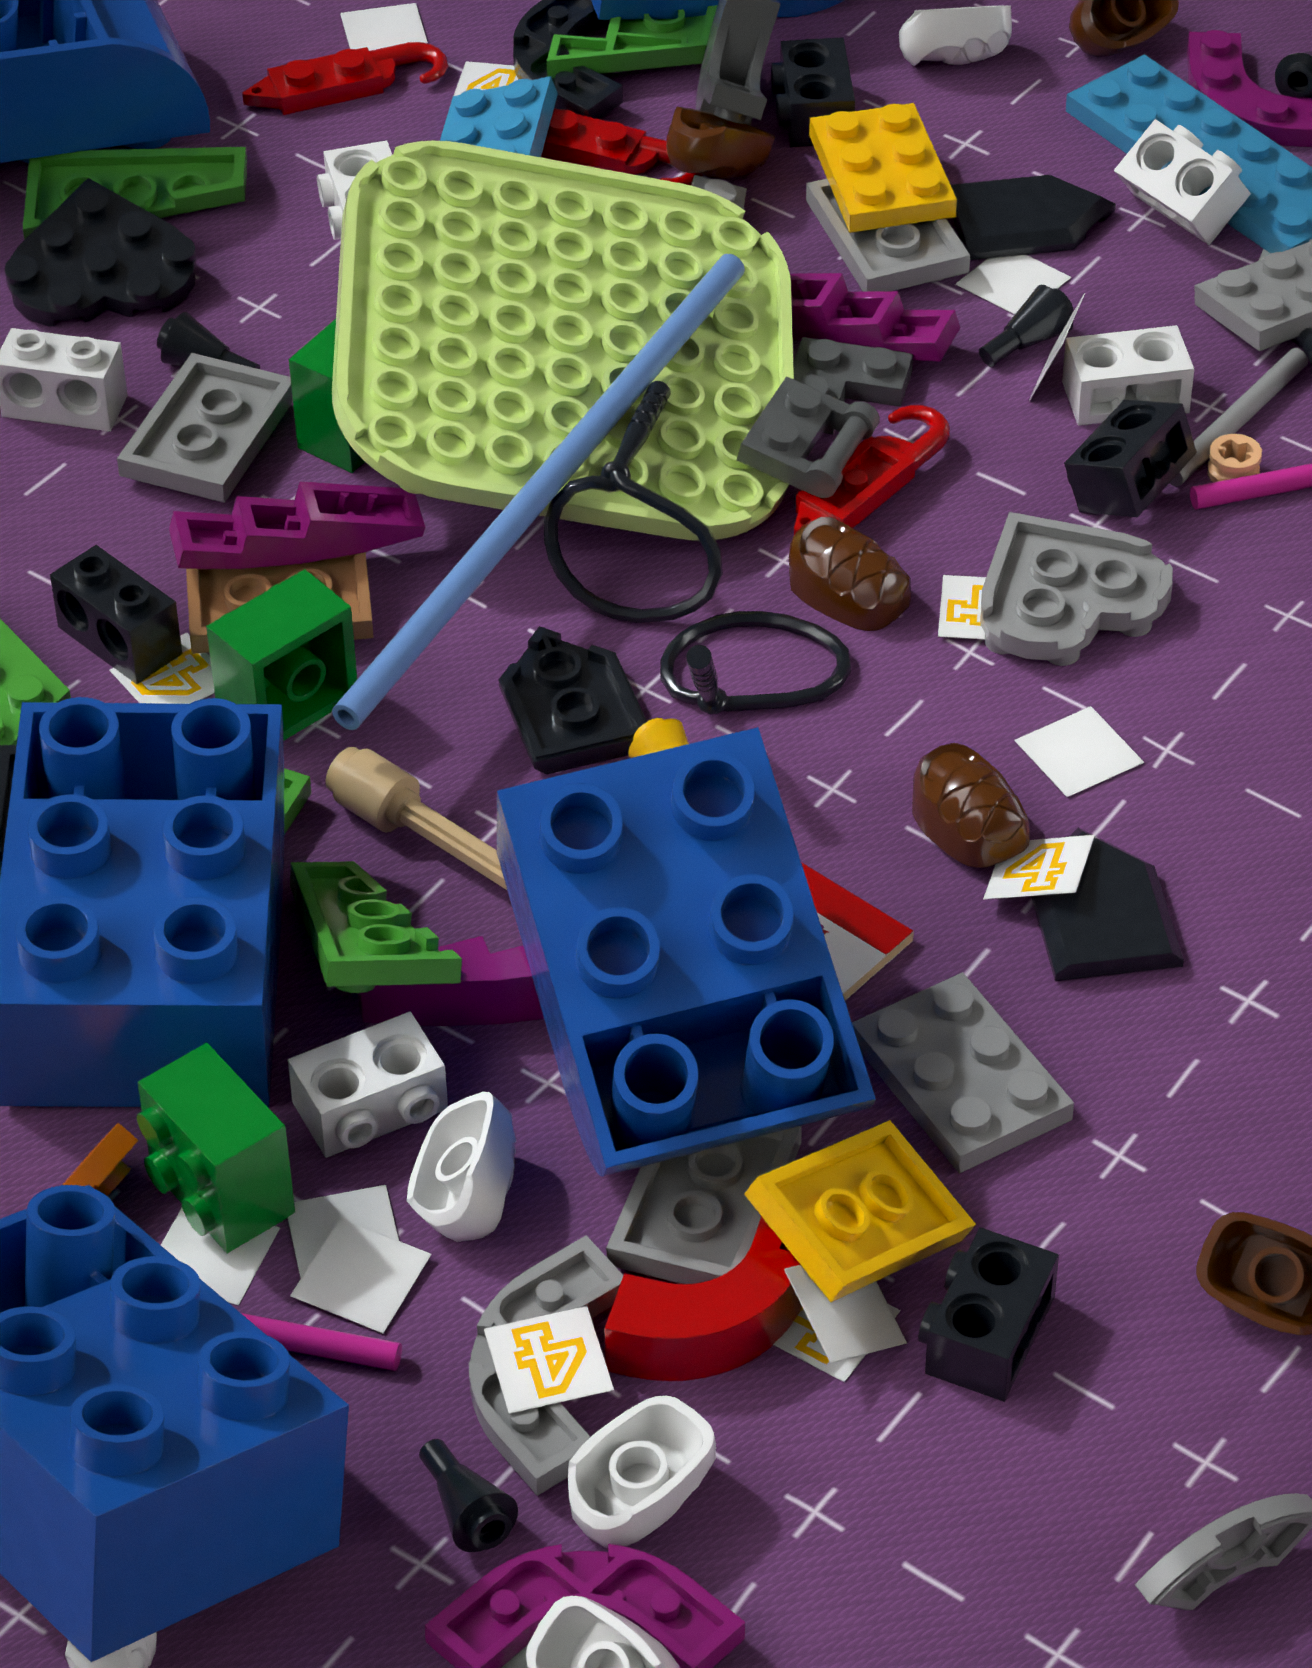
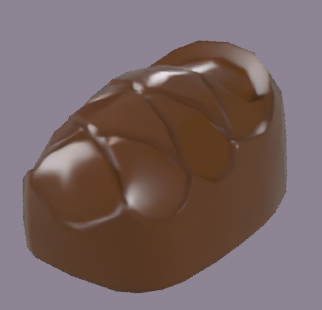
M1079 0L1070 15L1069 29L1074 42L1084 53L1096 57L1110 56L1131 49L1159 32L1175 17L1178 12L1179 2L1178 0Z
M676 107L667 134L666 150L671 165L680 171L700 173L711 179L735 178L749 175L767 162L775 136L746 123L739 124L720 118L713 113Z
M819 517L804 524L793 536L789 550L791 591L813 609L855 629L876 631L895 621L909 608L911 602V578L901 568L895 557L885 553L875 540L831 517Z
M958 743L941 745L920 758L913 777L912 814L919 828L938 847L958 862L976 868L989 867L1006 861L1027 849L1030 842V827L1027 814L1018 796L1014 794L1004 776L988 761L971 748Z
M1232 1212L1222 1215L1212 1226L1196 1265V1276L1201 1287L1226 1307L1262 1326L1285 1333L1311 1335L1312 1236L1284 1223L1245 1212Z

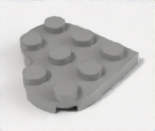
M1009 512L982 588L980 625L985 632V645L990 651L997 654H1013L1025 659L1048 660L1055 665L1067 666L1079 659L1080 650L1091 643L1098 630L1120 631L1131 637L1143 636L1151 630L1152 621L1163 614L1171 601L1173 568L1170 563L1165 565L1161 559L1151 553L1152 544L1147 540L1126 533Z

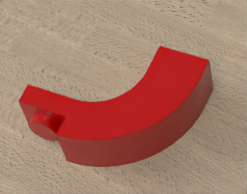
M761 1216L752 1245L746 1256L737 1266L720 1277L695 1284H673L624 1273L604 1328L605 1362L608 1372L652 1381H689L719 1375L754 1360L770 1349L784 1335L802 1308L784 1271L785 1268L797 1266L800 1263Z

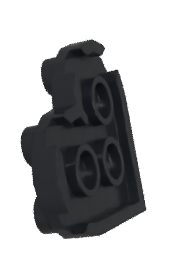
M87 178L17 247L5 265V276L15 308L29 320L48 327H55L54 320H71L83 316L84 323L92 321L106 310L126 317H133V310H150L162 306V313H165L186 300L195 286V245L191 239L186 237L175 226Z

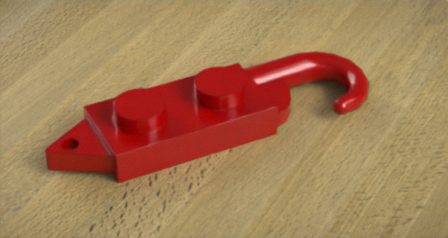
M407 42L371 51L367 47L344 49L332 55L309 60H294L286 65L267 68L268 76L242 92L243 105L280 109L283 115L382 94L384 93L383 89L389 87L394 82L396 75L395 67L419 61L431 63L433 68L421 74L419 79L423 84L434 82L445 74L448 69V61L441 49L423 42Z
M556 108L553 110L541 155L542 158L633 175L645 172L653 167L657 161L671 164L666 150V140L646 136V131L624 126L618 122H608L576 114L570 110ZM686 172L680 177L661 178L660 180L691 186L694 175L702 177L703 175Z
M909 405L898 408L890 413L888 421L892 424L912 419L927 424L930 429L914 443L892 436H871L868 439H864L841 471L843 479L833 496L820 498L803 490L796 494L797 518L794 526V535L804 524L819 517H831L854 528L915 478V471L945 446L950 437V425L945 416L936 409L924 405Z

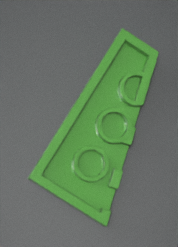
M246 147L85 150L30 158L23 220L24 240L87 178L159 218L243 202L246 199Z
M291 862L290 888L327 987L335 986L345 992L363 993L373 990L375 985L461 983L462 958L453 950L439 951V937L428 927L417 929L412 927V913L402 904L386 901L387 890L356 862Z

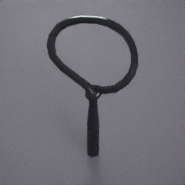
M654 381L648 386L645 395L626 428L614 461L608 462L603 466L600 476L592 475L569 481L551 500L544 519V544L548 560L557 578L570 594L594 612L612 619L633 623L675 620L697 611L713 598L723 575L721 550L709 527L684 507L630 479L631 474L628 467L648 439L671 394L668 385L661 381ZM590 489L609 493L622 491L677 520L698 537L707 554L709 573L703 587L689 599L669 607L638 609L620 606L597 597L584 588L571 573L562 556L558 541V522L563 507L576 493Z
M736 611L715 615L695 623L679 633L667 645L660 659V679L671 697L692 705L698 704L702 712L710 715L718 714L721 711L789 708L822 701L840 689L851 673L849 649L836 635L817 624L787 614L765 611ZM735 627H767L795 633L810 638L824 646L834 655L837 661V666L831 676L815 687L788 693L727 696L725 691L718 687V676L710 650L704 645H695L688 650L686 659L693 683L698 691L682 687L674 675V662L688 645L716 631Z

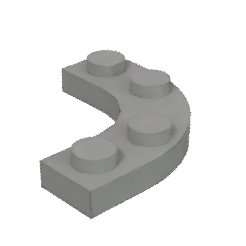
M587 1235L514 1278L495 1296L477 1324V1336L469 1362L472 1403L483 1431L495 1448L537 1496L568 1477L569 1461L590 1436L561 1403L511 1414L508 1413L484 1329L584 1306L588 1307L592 1319L612 1307L623 1274Z

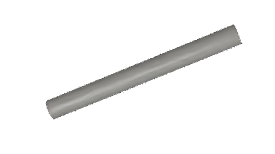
M1292 348L1199 435L1194 440L1197 453L1169 484L1173 486L1183 484L1209 459L1210 445L1216 438L1226 434H1235L1307 366L1308 358L1306 354L1298 348Z

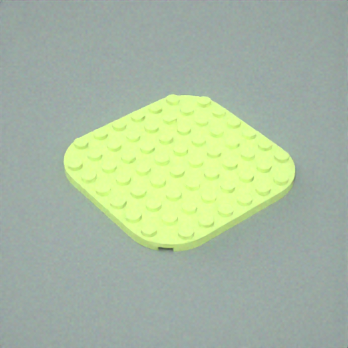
M419 141L397 146L393 155L377 163L371 159L362 167L350 186L343 210L332 381V404L336 420L344 437L355 452L374 470L398 484L403 490L413 494H423L448 501L504 510L719 258L724 254H733L742 261L745 272L652 381H661L667 384L671 394L648 439L628 468L631 480L684 507L709 527L715 540L745 533L760 525L774 513L782 502L789 486L788 483L737 461L742 441L786 376L794 379L791 280L785 257L769 232L761 235L743 219L745 210L717 194L695 186L451 141ZM646 390L567 483L592 475L600 476L603 466L608 462L614 461L626 428ZM590 489L576 493L563 507L560 516L562 520L699 541L694 533L677 520L622 491L609 493ZM550 503L538 516H546Z

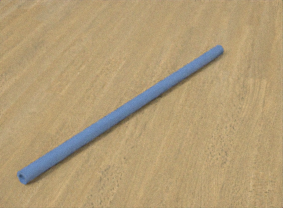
M724 254L719 258L332 709V714L338 724L346 729L355 730L374 710L742 277L745 268L737 256Z

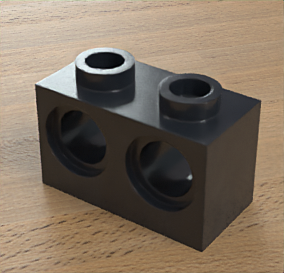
M843 37L780 41V62L771 63L772 94L776 95L778 127L787 126L790 148L814 146L809 136L811 117L830 115L839 111H855V97Z
M1123 400L1064 462L1079 512L1139 517L1195 456L1197 451L1182 403Z
M98 545L91 547L50 574L58 628L135 684H139L183 654L176 601Z
M979 1227L968 1251L957 1250L950 1262L944 1284L947 1293L942 1303L939 1304L932 1301L922 1319L918 1341L927 1344L925 1374L1005 1402L1055 1298L1059 1254Z

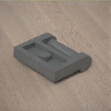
M786 376L742 441L737 461L816 497L829 498L834 495L842 482L843 475L841 471L861 440L871 437L880 423V416L877 410L866 402L859 401L850 405ZM827 426L839 431V434L822 459L814 462L806 460Z

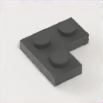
M802 337L793 362L794 380L809 385L843 402L846 398L901 407L912 374L913 354L882 347L873 348L835 342L829 339ZM827 426L823 433L833 435L835 430Z

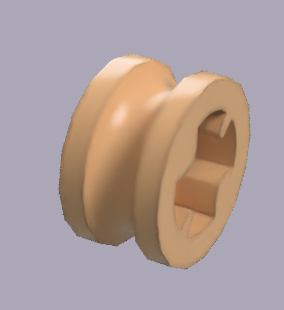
M1226 434L1216 438L1210 445V461L1208 462V476L1210 480L1218 482L1260 474L1259 464L1262 457V448L1253 438L1243 434Z

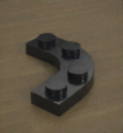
M541 0L530 8L519 21L513 36V64L518 80H535L547 77V58L554 34L583 36L604 21L598 19L591 0ZM561 44L559 55H569L565 44ZM585 66L573 67V73L570 71L559 72L555 75V78H552L558 92L554 106L556 109L570 110L576 114L601 119L623 103V85Z

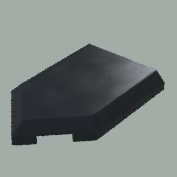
M1052 175L951 185L957 199L956 217H953L959 239L970 254V260L1073 250L1086 239L1087 231L1097 221H1105L1116 209L1115 203Z
M541 626L537 628L528 640V648L518 662L510 664L498 679L499 688L535 770L546 775L628 756L629 747L633 742L635 732L647 722L615 652L595 645L585 649L562 641L561 633Z
M1078 827L1069 837L1093 834ZM1097 836L1094 837L1076 893L1031 896L1055 981L1183 967L1184 959L1155 866Z

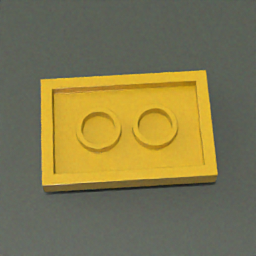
M914 103L902 105L889 104L881 108L853 112L839 111L830 115L810 118L809 136L849 233L956 217V196Z
M891 1120L758 1176L744 1193L767 1225L776 1233L830 1302L962 1241L976 1225Z

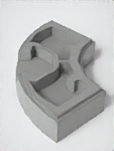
M1282 1494L1252 1502L1229 1512L1177 1545L1148 1570L1135 1586L1149 1604L1193 1610L1213 1591L1233 1578L1259 1567L1278 1566L1312 1529V1499L1307 1494Z

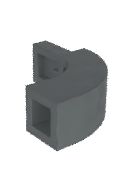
M719 0L701 66L696 95V110L713 113L720 118L739 124L746 123L751 125L753 118L761 120L767 98L760 91L761 71L781 3L777 0Z

